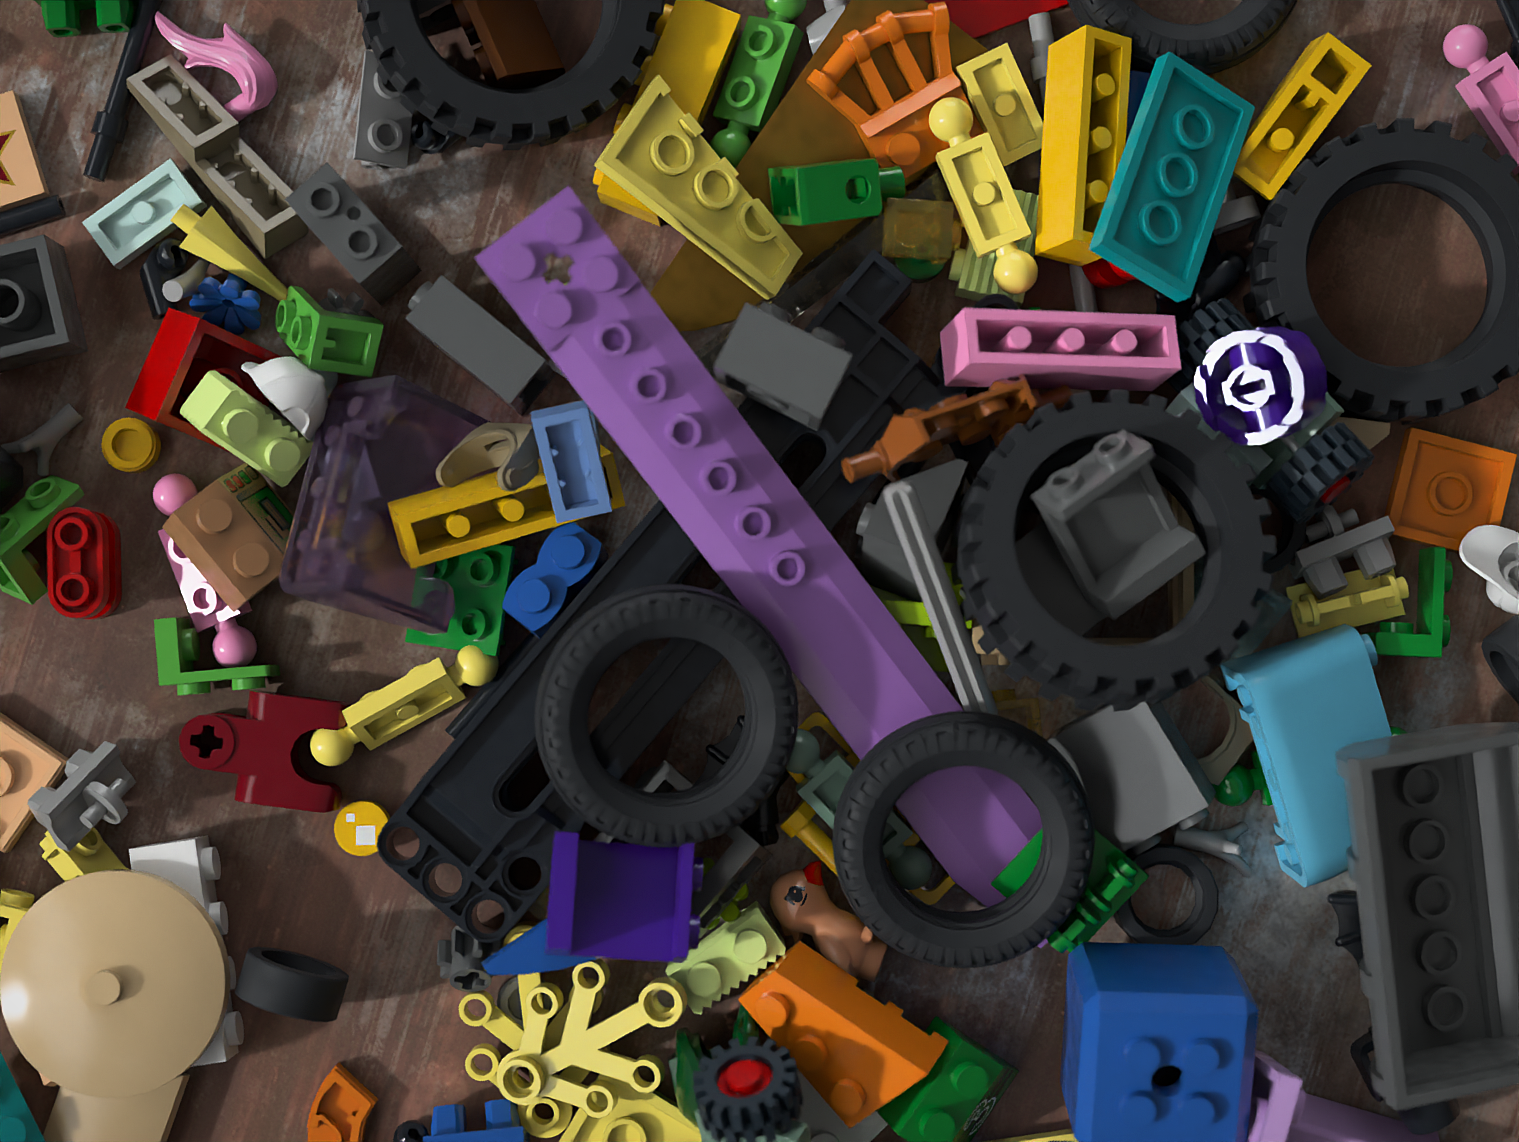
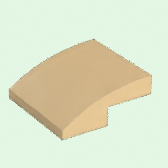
M183 1072L159 1088L143 1094L122 1098L87 1096L60 1086L43 1138L45 1142H167L190 1075Z

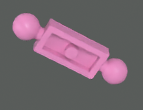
M1459 25L1447 34L1443 43V53L1446 60L1455 67L1466 68L1470 73L1468 77L1461 80L1455 87L1501 156L1507 153L1519 164V69L1507 51L1490 62L1485 56L1488 49L1485 33L1474 25ZM1519 165L1512 171L1514 175L1519 173Z
M168 474L156 483L153 489V501L160 512L171 516L175 510L198 493L195 484L185 475ZM165 530L158 531L197 633L215 628L217 634L213 640L212 651L218 663L226 668L247 666L256 655L257 643L255 637L248 629L238 626L235 618L252 611L249 602L233 613Z

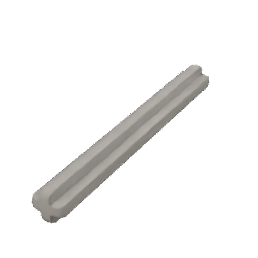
M908 480L892 484L884 490L885 502L964 711L998 715L996 704L915 486Z

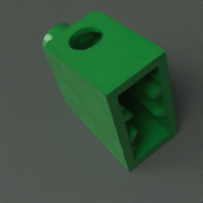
M876 158L847 159L767 168L772 216L779 224L802 226L877 216L882 214V201L903 199L905 195V178L901 167L879 168Z

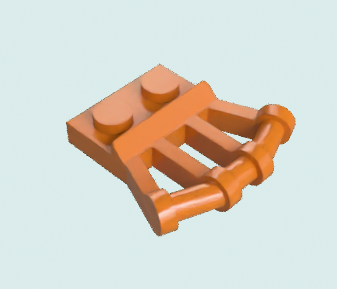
M945 2L930 3L928 9L894 14L890 10L885 11L875 18L876 24L862 32L854 29L843 35V43L820 71L814 69L806 79V82L819 95L854 124L870 157L876 158L879 168L900 166L905 179L935 162L938 152L950 148L949 143L937 138L929 126L930 111L939 100L947 97H956L966 102L973 114V124L969 131L971 139L984 134L961 88L960 80L952 71L948 37L949 13ZM929 32L934 78L926 82L904 39V35ZM884 44L888 46L910 89V92L894 101L870 53ZM853 64L878 109L870 115L837 86Z

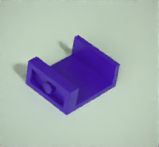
M556 831L552 847L545 955L683 963L688 958V949H698L700 936V915L690 914L692 891L700 892L703 880V857H694V843L683 844L679 847H650L626 843L579 840V833Z

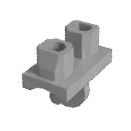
M1328 504L1323 512L1315 516L1317 523L1306 527L1305 539L1307 543L1320 538H1324L1325 541L1297 551L1295 553V561L1288 564L1294 580L1304 576L1312 592L1318 600L1340 592L1348 586V582L1338 563L1354 556L1365 581L1392 571L1396 566V562L1388 539L1395 529L1387 515L1345 532L1344 529L1359 523L1356 511L1352 508L1337 514L1333 506Z
M104 741L94 752L78 749L66 762L64 772L68 779L58 789L41 787L28 800V806L36 820L48 829L57 847L70 852L101 819L111 824H119L127 816L128 810L121 798L131 789L136 781L122 764L119 757L120 750L117 745Z

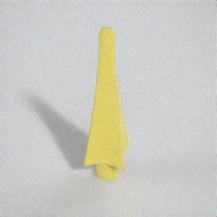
M185 204L179 208L170 221L188 234L179 246L180 248L242 278L278 301L286 300L288 288L236 236L212 205L202 217Z

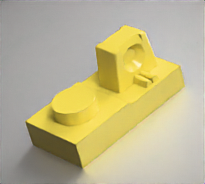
M1008 43L955 67L983 132H989L1003 167L1042 148L1043 122Z

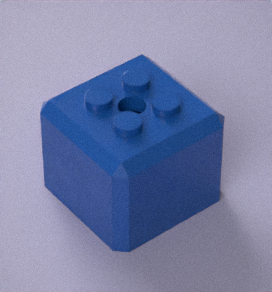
M1082 942L1068 954L1060 1085L1073 1135L1078 1142H1247L1259 1009L1235 959L1222 946ZM1173 1065L1180 1068L1182 1073L1174 1084L1158 1086L1151 1082V1077L1159 1067Z

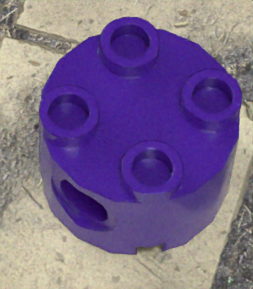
M1280 326L1236 331L1215 341L1206 352L1210 353L1205 357L1203 365L1198 366L1194 378L1195 402L1203 416L1204 422L1215 432L1222 431L1227 437L1231 438L1232 442L1240 445L1265 444L1277 438L1288 437L1305 429L1314 418L1320 416L1326 406V368L1317 349L1312 345L1310 338L1305 333L1298 330L1292 331Z

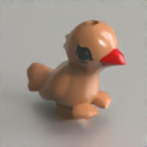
M822 861L810 862L803 869L791 870L781 874L771 887L770 905L775 917L781 924L783 934L785 936L793 935L795 943L801 941L804 933L811 935L817 953L856 978L858 976L874 983L889 945L879 939L859 917L838 909L830 901L824 887Z

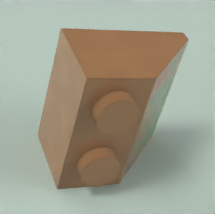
M247 463L240 465L215 480L175 510L162 526L233 613L319 546L318 542L260 472Z

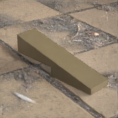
M171 54L126 79L127 88L264 259L269 258L308 234L307 224L284 200L293 191L239 137V123Z

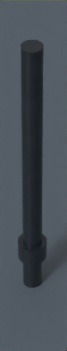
M162 0L138 1L104 110L97 111L91 133L95 135L83 172V176L98 182L105 181L116 144H122L129 125V122L125 120V116L132 97V93L127 88L126 79L138 73L141 69L155 25V14L157 11L159 12Z

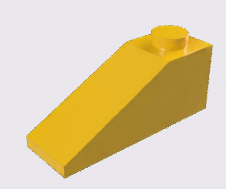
M1329 32L1311 41L1280 82L1245 136L1233 174L1266 200H1272L1372 65Z

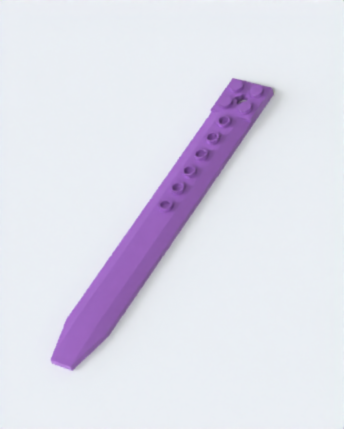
M567 186L474 257L740 605L757 617L771 632L783 650L793 674L860 761L884 737L910 722L935 714L964 711L642 285L638 276L570 186ZM553 253L558 259L567 255L571 259L573 265L568 269L571 280L566 285H563L558 279L550 283L544 280L542 273L548 268L544 258L548 254ZM957 766L933 772L909 787L895 804L896 808L950 878L987 908L1007 899L991 885V882L1042 828L1040 812L1021 786L1001 773L975 766ZM1047 939L1039 944L1038 947L1042 948L1047 944Z

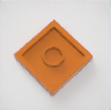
M1413 427L1405 429L1384 517L1389 516L1395 529L1391 537L1430 547H1445L1446 551L1459 554L1461 541L1469 531L1482 525L1500 526L1517 454Z

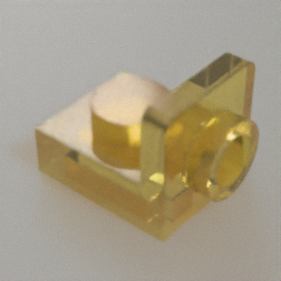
M887 198L884 202L882 256L929 259L931 264H944L951 258V251L959 250L961 241V219L953 218L954 202Z

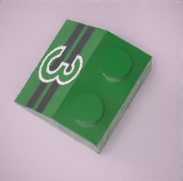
M935 1016L925 1030V1033L931 1036L935 1031L949 1041L926 1076L877 1109L876 1112L899 1136L909 1142H971L1019 1070L946 1021Z

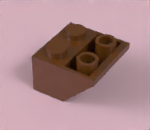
M451 0L470 45L482 43V46L474 49L473 52L489 86L504 89L532 88L551 82L566 73L535 0Z

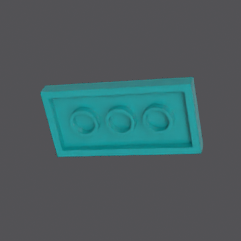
M1170 51L1158 57L1121 156L1089 250L1176 302L1190 298L1255 106Z

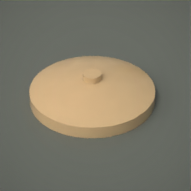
M112 869L85 874L62 883L42 896L30 907L13 931L5 950L0 973V998L4 1019L16 1046L35 1069L59 1086L76 1093L99 1098H122L143 1094L163 1086L189 1069L204 1054L217 1035L226 1013L230 994V967L226 947L216 924L205 908L192 895L173 882L151 873L130 869Z

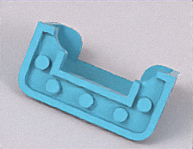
M1342 624L1220 664L1227 690L1237 689L1240 702L1243 705V708L1239 709L1242 720L1250 725L1278 822L1273 823L1276 834L1285 840L1274 844L1281 870L1303 887L1327 881L1348 870L1346 850L1351 845L1345 782L1344 778L1339 776L1337 772L1336 752L1355 742L1392 736L1372 666L1378 664L1374 644L1368 634L1360 635L1353 626Z

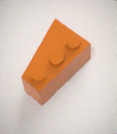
M799 941L787 950L784 956L781 955L775 962H772L766 969H763L737 1000L770 1038L776 1041L779 1048L784 1046L790 1051V1056L794 1058L797 1069L850 1129L926 1076L949 1041L935 1031L929 1036L901 1017L904 1010L890 1001L883 1005L856 987L859 982L858 979Z

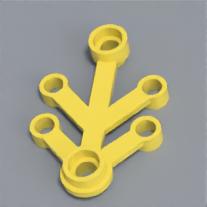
M523 921L516 924L506 935L503 947L538 923ZM541 972L518 975L523 1027L495 1005L493 997L485 990L468 992L459 1004L461 1019L470 1026H484L512 1050L519 1049L528 1016L526 998L532 989L542 983ZM585 978L588 983L598 984L594 979ZM574 985L569 993L568 1002L548 1025L542 1053L561 1044L575 988ZM603 988L597 993L593 1013L599 1009L603 1001ZM540 992L537 994V1002L545 1009L543 993ZM472 999L481 1000L486 1006V1014L483 1016L471 1014L468 1010V1001ZM479 1044L470 1051L466 1058V1071L471 1078L477 1081L489 1080L498 1087L496 1075L497 1068L501 1062V1055L493 1045ZM610 1044L602 1047L601 1049L610 1051ZM477 1054L488 1055L493 1063L492 1069L485 1071L477 1068L474 1063V1056ZM571 1064L560 1073V1076L581 1083L590 1070ZM529 1070L530 1082L527 1081L525 1078H523L522 1076L519 1075V1077L521 1078V1080L524 1081V1082H526V1083H533V1081H534V1075H533V1073H532L530 1070ZM544 1096L538 1102L531 1105L518 1104L517 1110L521 1125L528 1133L539 1138H551L566 1129L572 1118L573 1105ZM539 1103L550 1105L554 1111V1116L550 1119L539 1118L535 1113V1106Z
M600 958L578 964L572 974L575 988L561 1044L542 1053L549 1018L553 1017L561 1009L564 999L562 991L558 986L550 982L540 983L528 993L526 998L528 1016L520 1048L508 1053L501 1060L497 1068L496 1077L500 1092L506 1099L519 1105H531L538 1102L542 1097L547 1096L583 1108L593 1118L607 1116L618 1103L616 1087L607 1080H596L589 1086L554 1074L571 1064L628 1082L636 1091L641 1093L654 1091L665 1077V1067L659 1058L647 1054L640 1056L636 1060L601 1048L647 1023L655 1027H668L674 1024L687 1007L685 989L678 981L669 977L654 979L642 990L638 1002L589 1028L597 993L609 981L610 971L605 961ZM584 967H592L598 972V984H591L585 980L583 976ZM665 990L670 992L674 997V1006L670 1008L662 1006L657 998L658 991ZM538 993H546L550 996L553 1002L552 1009H543L538 1004ZM639 1066L650 1067L654 1071L655 1080L653 1082H646L641 1079L638 1074ZM519 1067H526L533 1073V1083H526L521 1080L518 1074ZM600 1091L604 1093L608 1100V1106L600 1107L596 1105L592 1100V1092Z

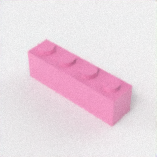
M963 308L940 332L945 386L991 387L996 380L1018 381L1020 380L1019 375L1024 374L1031 388L1056 389L1066 385L1069 389L1153 391L1181 369L1175 315Z

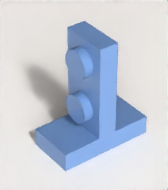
M584 400L531 411L532 425L557 523L612 512L610 495L601 460L597 417Z

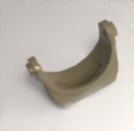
M487 422L470 432L438 465L436 469L438 483L445 487H454L477 473L500 467L497 472V482L502 490L515 491L525 486L539 471V449L533 425Z
M1211 673L1209 677L1205 675L1200 682L1225 702L1229 712L1230 726L1222 745L1209 756L1197 761L1210 783L1219 786L1253 743L1254 739L1249 723L1241 718L1239 709L1243 707L1222 689L1225 683Z

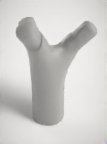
M200 257L187 272L165 282L162 288L165 298L171 302H177L199 293L198 286L205 278L211 262Z
M68 403L34 432L17 441L2 444L1 446L9 454L27 452L29 450L35 451L38 457L37 474L43 477L48 476L49 459L55 446L61 438L84 418Z
M1241 821L1232 828L1219 831H1206L1192 827L1180 830L1176 824L1172 845L1214 855L1233 865L1244 877H1249L1252 874V869L1240 856L1243 847L1240 844L1233 843L1234 839L1248 831V825L1244 821Z

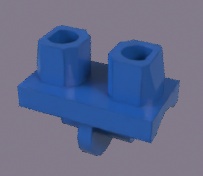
M508 1099L485 1102L487 1130L467 1132L466 1107L464 1105L435 1106L432 1116L431 1136L423 1137V1142L531 1141L530 1134L521 1125L517 1104Z

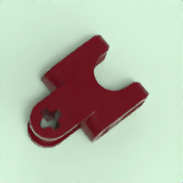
M250 690L246 716L226 713H209L190 719L182 728L179 736V749L183 758L194 767L202 770L238 774L235 801L320 813L339 810L342 799L340 788L335 783L312 778L303 771L299 762L298 750L305 736L315 729L338 730L345 727L347 722L342 710L351 705L343 701ZM214 727V736L223 738L222 748L212 750L210 754V746L201 743V736L204 733L212 732Z

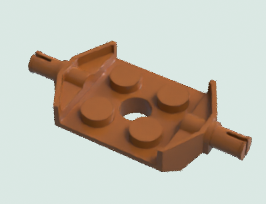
M1020 374V380L1018 381L999 379L994 381L986 392L968 397L966 394L956 395L937 403L928 411L918 408L908 409L903 415L893 416L880 441H876L871 451L850 458H844L842 460L843 472L849 482H854V480L880 472L881 474L885 473V476L893 483L901 480L897 470L902 464L929 459L941 452L943 445L960 440L963 446L971 445L991 434L996 447H998L1004 436L1017 423L1023 426L1037 409L1050 402L1053 403L1055 409L1062 408L1071 397L1072 392L1068 386L1062 385L1059 388L1039 394L1037 389H1031L1024 374Z

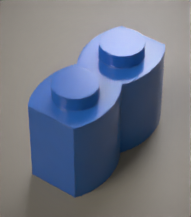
M573 521L558 526L544 541L538 554L537 564L525 569L511 583L505 594L502 608L515 621L541 639L609 558L607 551L600 541Z

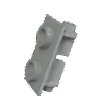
M365 50L353 159L360 160L361 167L371 170H382L383 165L407 169L412 114L400 103L403 96L391 82L385 85L377 73L379 63L374 53Z

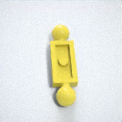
M956 97L943 98L932 107L929 114V126L937 138L949 143L950 148L938 152L935 159L977 258L980 259L995 252L998 259L994 265L993 275L998 287L1009 294L1024 293L1035 284L1038 276V267L1034 258L1029 253L1018 250L1016 243L1028 239L1032 233L989 132L971 139L969 131L973 124V114L968 104Z
M468 645L458 652L455 664L448 668L439 657L429 663L414 667L404 677L380 690L365 694L357 703L342 710L347 722L345 727L338 730L316 729L310 739V750L313 757L323 765L338 766L350 758L354 750V744L360 741L370 751L465 699L466 696L461 688V685L464 683L471 686H482L489 683L497 674L499 668L498 657L483 654L478 647Z

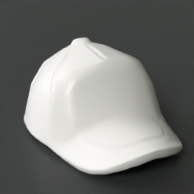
M291 356L278 357L262 364L254 362L242 364L241 369L252 377L261 392L310 441L323 422L328 406L323 376L316 373L313 369L307 368L300 359Z
M1496 525L1477 526L1469 531L1461 541L1459 555L1470 569L1486 579V592L1492 603L1506 612L1519 615V533Z

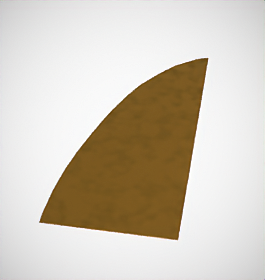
M851 0L735 168L739 173L736 179L752 199L759 198L772 214L767 168L871 158L854 124L819 95L806 82V79L814 69L820 71L843 43V35L854 29L862 32L876 24L875 18L887 10H890L893 14L928 9L929 4L924 0ZM949 20L948 37L952 71L958 77L955 67L989 50ZM929 32L904 35V39L926 82L934 78ZM884 44L870 52L871 58L893 101L910 92L888 46ZM853 64L837 86L870 115L878 109ZM1023 77L1025 84L1027 85L1029 81ZM961 85V88H962V90H963V92H964V94H965V96H966V98H967V100H968V102H969V104H970V101H969V99H968V97H967V95H966V92H965L963 86ZM937 161L905 179L904 198L882 201L881 215L802 226L780 224L803 254L777 295L769 300L763 298L688 238L649 294L677 331H696L738 319L745 303L759 308L761 302L776 305L808 287L861 251L925 199L944 181V177Z

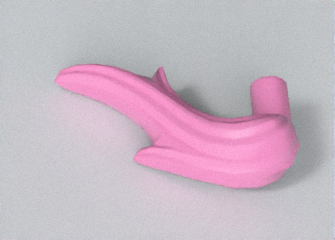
M158 11L156 12L155 22L161 34L174 47L187 56L188 60L184 66L186 70L196 67H216L227 71L235 77L242 93L223 105V107L237 122L254 111L268 106L277 92L276 75L269 62L230 25L224 24L223 38L204 39L182 30Z

